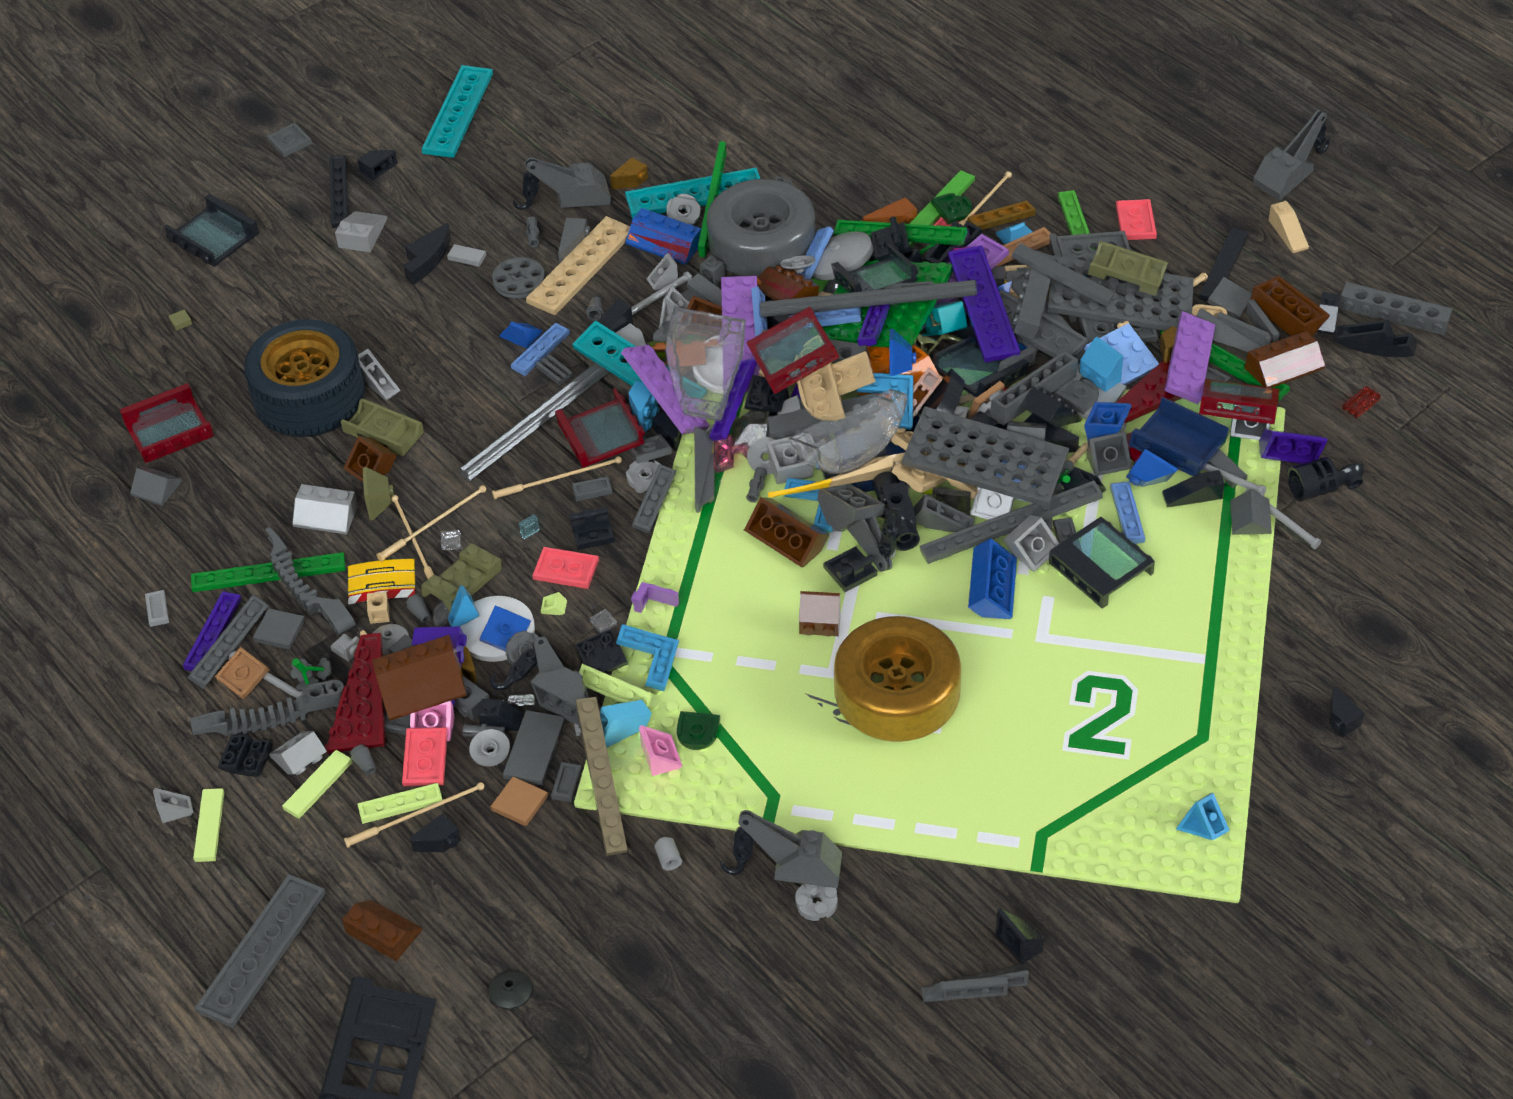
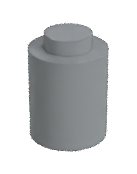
M670 837L660 838L654 847L662 868L667 871L678 868L682 864V859L674 839Z

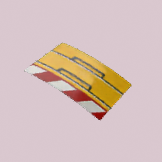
M414 559L373 561L348 566V604L367 601V594L375 592H387L388 598H404L415 595Z

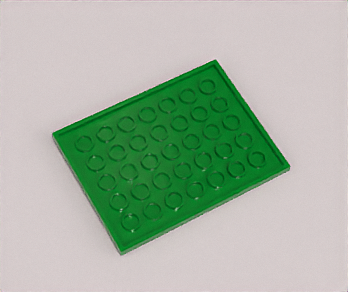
M878 260L867 261V262H866L864 265H862L861 267H864V266H867V265H870V264H873V263H876V262H879V261H878ZM911 262L916 265L918 270L916 275L917 282L933 281V284L947 283L953 273L952 264L944 262ZM893 263L858 274L873 290L910 279ZM840 284L834 294L848 293ZM937 300L891 304L878 342L870 347H890V329H894L913 346ZM869 306L861 307L862 319L859 322L823 326L822 328L828 338L858 344L857 339ZM813 328L808 336L817 337L819 334Z

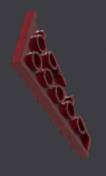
M1162 361L1116 402L1131 404L1124 424L1157 410L1162 397L1173 402L1182 399L1179 396L1164 391L1170 362L1165 363Z
M381 633L360 636L354 655L355 660L352 669L349 670V678L346 686H344L336 710V718L329 732L328 743L325 745L327 751L325 753H333L335 750L339 752L351 751L358 745H365L368 748L385 746L384 701L373 665V659L383 656Z

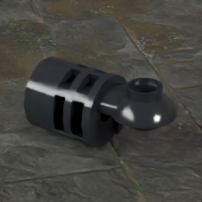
M1323 457L1320 460H1313L1309 463L1290 467L1287 473L1288 484L1295 499L1302 502L1319 495H1325L1328 492H1335L1342 485H1346L1348 489L1359 487L1363 483L1364 466L1362 464H1349L1340 471H1337L1331 459Z

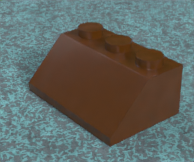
M373 900L355 903L342 918L345 932L348 935L396 962L422 931L420 926Z

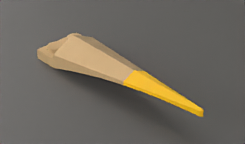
M905 453L874 458L849 471L808 485L768 492V497L873 480L878 474L891 471L893 466L902 463Z

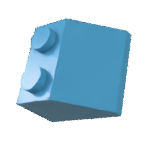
M1095 337L1080 360L1079 373L1084 378L1092 381L1098 388L1107 392L1121 382L1123 355L1099 337Z

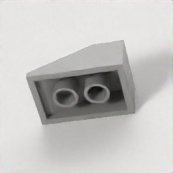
M353 212L340 222L335 232L338 248L371 253L388 219L387 216Z

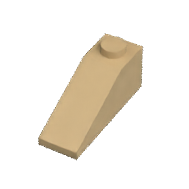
M1284 201L1271 205L1269 222L1291 252L1296 253L1307 250L1309 248L1295 211L1289 203Z

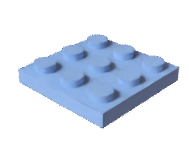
M1129 323L1100 338L1123 355L1121 384L1127 385L1143 377L1159 364ZM1091 343L1085 346V351L1088 349Z

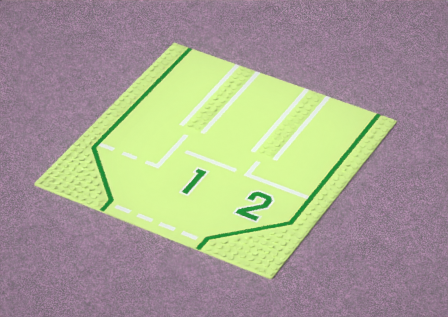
M954 370L965 380L964 384L968 386L992 375ZM797 382L787 387L789 396H791ZM706 390L707 396L696 408L705 417L710 425L709 427H711L718 416L726 395ZM853 390L851 392L843 394L842 400L859 397L861 395ZM963 390L962 395L968 394L967 391ZM745 392L742 404L736 413L737 419L732 423L727 438L714 441L712 453H714L715 500L710 504L707 502L703 505L699 513H696L694 433L681 436L672 469L677 470L676 475L659 511L636 589L637 592L642 582L672 589L678 592L679 604L675 607L649 599L642 613L634 611L632 603L626 623L630 627L679 640L665 691L647 687L645 684L654 655L620 645L628 665L612 671L611 676L653 693L648 706L652 715L647 727L672 736L682 767L652 776L641 746L640 732L607 747L620 814L736 831L740 826L738 824L740 812L749 810L795 834L801 830L823 832L838 846L1232 903L1240 901L1275 517L1270 514L1271 534L1232 535L1230 501L1243 494L1246 488L1239 485L1232 488L1224 481L1223 499L1167 507L1162 491L1193 476L1178 469L1167 482L1141 487L1133 485L1126 478L1130 469L1099 475V479L1106 488L1102 499L1052 517L1053 520L1072 517L1077 533L1099 517H1102L1109 521L1119 532H1122L1110 484L1130 482L1145 535V543H1138L1137 545L1155 561L1153 575L1150 576L1147 572L1143 571L1111 593L1108 605L1102 609L1049 564V559L1033 572L1017 558L1013 617L1011 619L985 618L968 608L974 547L927 564L920 552V545L955 532L928 529L916 523L920 536V542L916 547L907 551H900L895 548L893 555L890 557L892 560L891 570L880 572L872 562L871 564L877 570V576L844 592L824 569L823 563L855 546L865 557L868 556L847 529L840 532L833 528V532H826L829 534V537L822 551L803 568L744 531L760 497L769 498L768 492L784 490L786 483L777 484L773 473L766 474L764 488L760 491L758 501L752 503L746 499L750 488L749 482L753 479L755 473L748 463V449L755 440L768 437L769 433L768 421L756 422L755 411L744 409L748 392ZM1184 398L1175 401V403L1199 414L1201 401L1199 404ZM974 400L958 404V406L968 407L970 411ZM1221 403L1223 408L1235 409V404ZM1277 407L1275 425L1270 424V430L1284 431V408ZM1026 410L1012 421L1024 422L1032 413ZM1155 411L1123 424L1118 433H1131L1135 428L1140 430ZM1203 415L1229 428L1226 442L1220 450L1248 475L1247 481L1258 486H1266V492L1263 496L1268 498L1270 504L1276 508L1281 461L1261 458L1259 440L1230 436L1233 419ZM1079 417L1081 419L1080 422L1060 426L1079 437L1078 449L1083 443L1088 442L1084 427L1087 419ZM829 433V436H830V438H831L833 447H834V449H835L836 455H837V457H838L839 463H840L841 468H842V471H843V473H844V470H843V467H842V464H841V461H840V458H839V454H838V451H837V448H836V445H835L834 433ZM1086 451L1076 461L1074 466L1095 475L1087 459ZM1075 452L1068 453L1066 460L1070 458ZM766 453L762 458L768 460L769 455ZM1130 458L1131 465L1133 466L1134 461ZM814 463L812 477L801 480L816 482L825 480L819 463ZM949 481L939 484L935 493L926 494L975 518L974 525L988 520L970 515L974 499L967 497L963 491L952 486ZM908 484L905 486L914 508L925 494L913 490ZM875 491L865 492L877 499ZM784 495L771 497L814 525L819 505L818 501L784 497ZM1014 498L1011 511L1032 503ZM879 517L876 520L881 531L885 519ZM1052 522V533L1057 539ZM1097 527L1078 539L1082 552L1115 580L1138 566L1097 531ZM1007 535L993 539L996 543H998L1000 546H1002L1004 549H1006L1012 554L1006 543L1003 541V539ZM801 591L840 593L841 619L839 636L828 637L799 634ZM888 616L917 618L939 628L954 643L961 661L960 699L949 721L932 734L916 740L903 742L876 739L860 732L852 725L838 721L835 717L847 721L842 714L838 716L833 714L835 709H839L838 707L810 698L807 695L809 694L837 704L834 693V661L838 648L853 630L871 620ZM918 673L912 675L911 680L923 682L924 677ZM874 674L871 676V681L874 683L884 680L883 676ZM605 696L602 707L622 702ZM680 711L720 715V724L715 742L701 750H692L684 747L677 738V724ZM586 760L574 805L577 808L597 811ZM1210 793H1214L1230 831L1215 840H1209L1176 830V828L1196 801Z

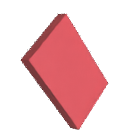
M1150 199L1116 201L1120 231H1125L1127 240L1156 239L1157 234Z
M543 547L532 575L533 580L588 589L599 562V556Z
M406 728L403 786H427L438 783L439 786L444 785L447 728Z

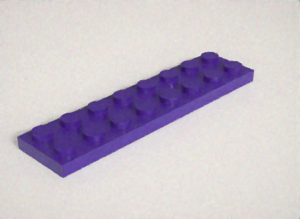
M983 246L948 251V259L950 264H952L956 282L976 280L977 295L962 297L984 363L1007 359L1013 355H1020V349Z

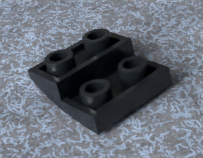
M753 375L744 409L760 412H781L787 388L774 394L765 377Z
M231 734L218 768L238 775L260 777L273 744L270 740H253L250 735Z

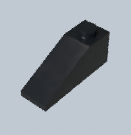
M1220 470L1203 472L1163 490L1162 495L1167 507L1223 499L1225 483Z

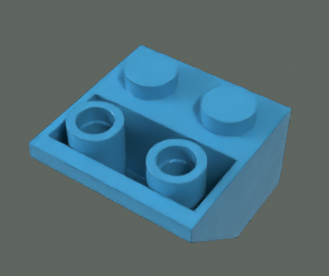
M635 381L628 393L632 411L631 415L635 414L638 426L641 425L644 433H646L652 426L653 417L659 414L660 407H658L657 400L645 384Z

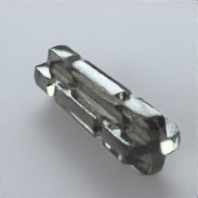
M533 693L526 694V696H523V694L507 695V697H504V695L496 696V699L503 700L513 707L524 706V704H527V706L535 705V695Z

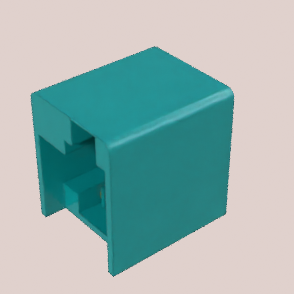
M956 301L936 304L925 322L927 333L923 334V336L943 335L966 328L967 321L963 302Z

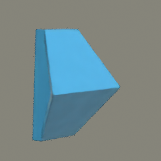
M1023 222L996 232V235L1004 244H1007L1033 231Z
M461 585L448 615L451 627H460L479 617L472 596Z
M1210 793L1196 801L1176 828V830L1209 840H1215L1230 831L1214 793Z

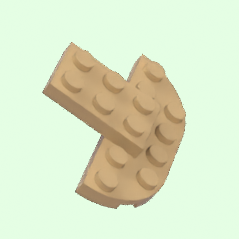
M817 336L804 346V351L801 355L796 357V360L823 346L824 343L821 337ZM865 351L832 365L829 363L797 381L802 403L811 416L825 421H837L846 418L840 396L876 381L869 356Z
M904 428L889 429L886 437L906 451L914 432H905L906 429ZM927 439L929 442L935 441L934 439ZM922 452V453H921L922 455H925V456L930 455V454L927 453V452ZM945 457L939 458V459L942 460V461H947V460H948V459L945 458ZM902 463L895 465L892 469V473L899 480L906 482L913 490L920 493L945 481H949L952 486L957 487L967 497L972 499L976 497L979 491L976 486L901 465ZM958 463L959 466H966L965 463Z

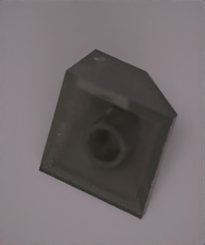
M751 410L734 421L729 451L748 452L750 445L755 440L768 437L769 425L767 418L770 417L769 411Z
M941 486L933 487L932 498L970 516V491Z

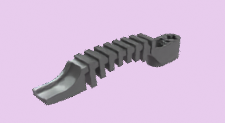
M270 527L266 528L265 531L269 535L267 538L273 545L272 552L270 553L273 569L277 572L282 583L286 585L288 591H291L292 596L296 597L299 604L301 603L303 609H307L310 616L316 612L322 613L337 635L356 626L351 614L338 597L336 599L317 597L316 589L309 591L310 587L308 584L303 586V580H298V574L294 573L295 569L292 565L295 563L292 560L291 551L286 552L287 548L279 536Z
M339 680L311 684L296 700H292L291 697L286 698V707H283L282 702H277V709L275 710L273 705H269L268 711L264 712L263 707L258 708V713L255 714L254 708L249 709L248 716H245L244 709H239V717H236L235 708H230L229 719H225L224 710L190 718L192 734L217 732L225 736L238 733L243 735L247 734V731H252L253 733L257 732V729H262L263 731L267 730V727L277 728L276 725L279 724L284 726L287 722L295 723L299 717L301 720H306L305 714L308 712L338 706L344 685Z

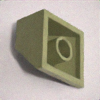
M364 467V497L369 519L374 520L391 504V496L394 495L393 484L389 485L388 477Z

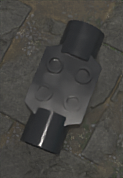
M891 471L882 472L875 476L872 481L877 499L885 504L883 515L880 517L885 519V523L888 513L892 508L897 507L901 509L905 515V524H901V518L896 514L895 525L898 532L895 548L900 551L913 549L920 542V536L916 528L914 508L905 483L900 482Z

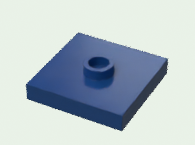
M495 605L479 641L506 652L508 640L515 633L527 631L531 620Z

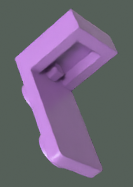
M645 582L641 583L631 599L634 611L642 613L649 599L675 607L679 604L678 592Z

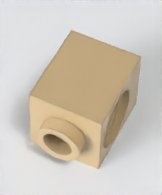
M387 592L367 594V613L370 624L390 622Z

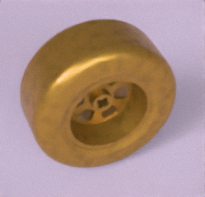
M906 616L882 617L857 627L839 646L834 661L835 699L843 717L860 732L884 741L903 742L916 740L930 735L944 726L957 708L961 691L960 657L951 639L934 625ZM919 673L924 677V681H913L911 676ZM874 674L883 676L884 680L874 683L871 681V676Z

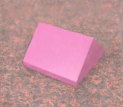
M452 701L412 713L410 716V728H447V741H451L455 720Z
M643 725L639 727L641 746L652 776L682 767L670 734Z

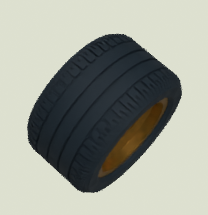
M312 319L282 323L261 335L247 352L244 373L254 411L262 423L278 433L296 437H310L330 432L340 427L343 419L348 421L357 412L359 401L364 397V380L356 346L345 331L333 324Z

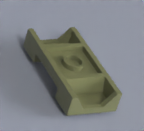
M1100 241L1094 259L1090 264L1088 274L1104 280L1106 275L1139 285V291L1156 296L1168 262Z
M363 398L359 401L357 413L349 421L344 419L341 421L343 432L355 437L363 435L373 438L387 445L389 450L401 456H404L424 433L422 422Z
M471 543L459 553L458 561L440 576L433 575L421 585L422 596L427 597L431 593L443 600L450 612L460 585L464 586L472 596L501 571V559Z

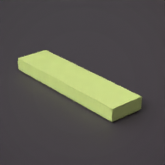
M582 664L579 673L583 676V682L587 688L622 703L643 700L646 706H649L653 693L585 664Z
M335 750L283 804V809L300 819L352 764V759Z
M438 783L361 802L358 803L362 824L425 808L442 801V796Z
M203 789L194 850L195 862L216 861L224 800L223 789Z

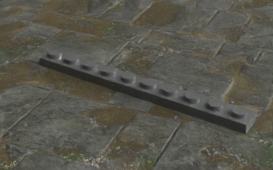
M1091 481L1052 496L1049 507L1032 503L920 545V552L927 564L975 547L990 538L993 540L1007 535L1030 515L1042 517L1043 520L1100 500L1103 498V493L1096 482Z

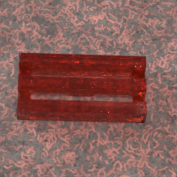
M1365 386L1346 401L1342 409H1348L1349 414L1354 413V417L1358 418L1378 402L1381 395Z

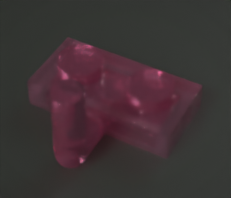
M728 435L726 439L714 441V470L719 473L733 468L734 454L741 452L747 459V447L744 444L734 446V439L731 435Z

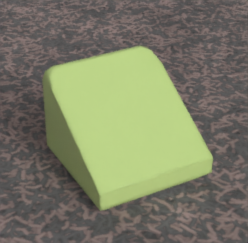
M559 592L543 597L541 613L551 615L565 614L566 598Z

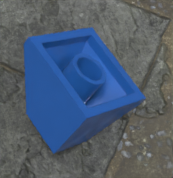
M890 329V376H895L912 370V364H916V352H912V346L894 329Z
M1095 402L1084 424L1087 441L1091 438L1118 433L1130 411L1131 404Z
M1145 449L1134 462L1126 478L1133 485L1144 487L1167 482L1176 473L1178 468Z

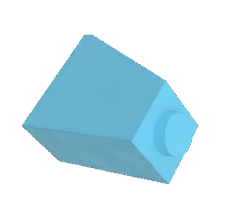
M643 700L601 707L599 713L606 747L639 732L641 725L647 727L652 713Z

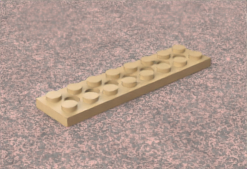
M606 216L589 233V236H586L541 284L526 297V302L552 315H556L626 243L630 226Z

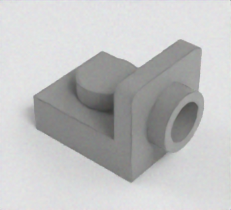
M343 634L331 645V650L349 662L355 655L360 638L355 636L352 639Z

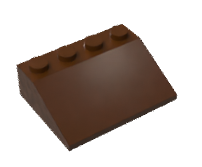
M450 635L373 659L375 675L390 721L467 696L457 650Z

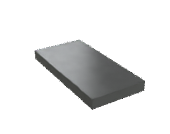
M526 710L504 769L503 779L511 780L512 777H515L526 783L543 786L565 723V717Z

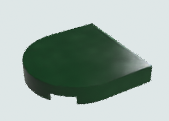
M949 193L931 199V204L948 225L954 221L964 220L971 213V201L965 196L961 197L955 195V193Z
M680 711L677 724V738L684 747L692 750H701L711 746L717 738L720 715Z

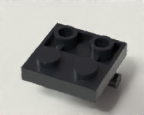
M894 216L890 218V227L871 232L875 258L878 261L890 258L887 248L888 244H891L895 249L897 248L901 254L911 252L906 225L904 222L898 224L897 218Z
M607 507L598 509L588 508L582 510V512L570 514L569 519L577 550L615 542Z
M856 546L823 563L824 569L844 592L877 576V570L871 564L874 562L872 555L865 557Z
M612 629L575 644L581 663L583 662V664L606 674L628 665L620 645L616 644L617 639Z

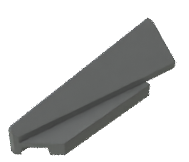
M1201 308L1196 315L1198 318L1215 324L1213 341L1247 352L1271 343L1272 338L1268 332L1219 312L1217 317Z
M694 427L696 513H699L701 507L707 502L710 504L715 500L714 453H712L714 441L709 438L710 434L698 427Z
M1019 964L922 986L923 1002L1007 995L1008 987L1028 986L1029 972L1025 964Z

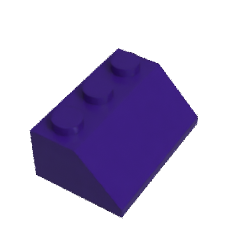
M1264 429L1259 440L1260 455L1264 459L1302 464L1319 459L1327 443V438Z

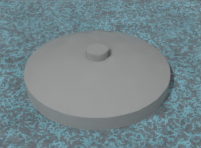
M846 232L831 237L812 277L818 280L835 279L831 266L835 262H839L848 272L860 268L869 260L874 250L870 237L863 232Z

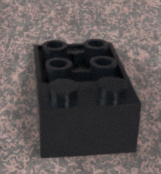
M1033 386L1021 404L1026 410L1054 427L1081 421L1076 416L1077 411L1059 397L1051 395L1050 392L1042 387L1037 389Z

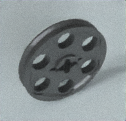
M515 257L505 260L494 269L492 274L495 290L502 296L512 299L526 298L545 279L544 269L541 264L526 257ZM529 265L527 268H522L521 266ZM505 268H512L509 271L504 270ZM534 273L540 274L539 276H532ZM500 279L506 280L504 282H497ZM527 285H533L532 288H526ZM516 288L514 291H509L508 289Z

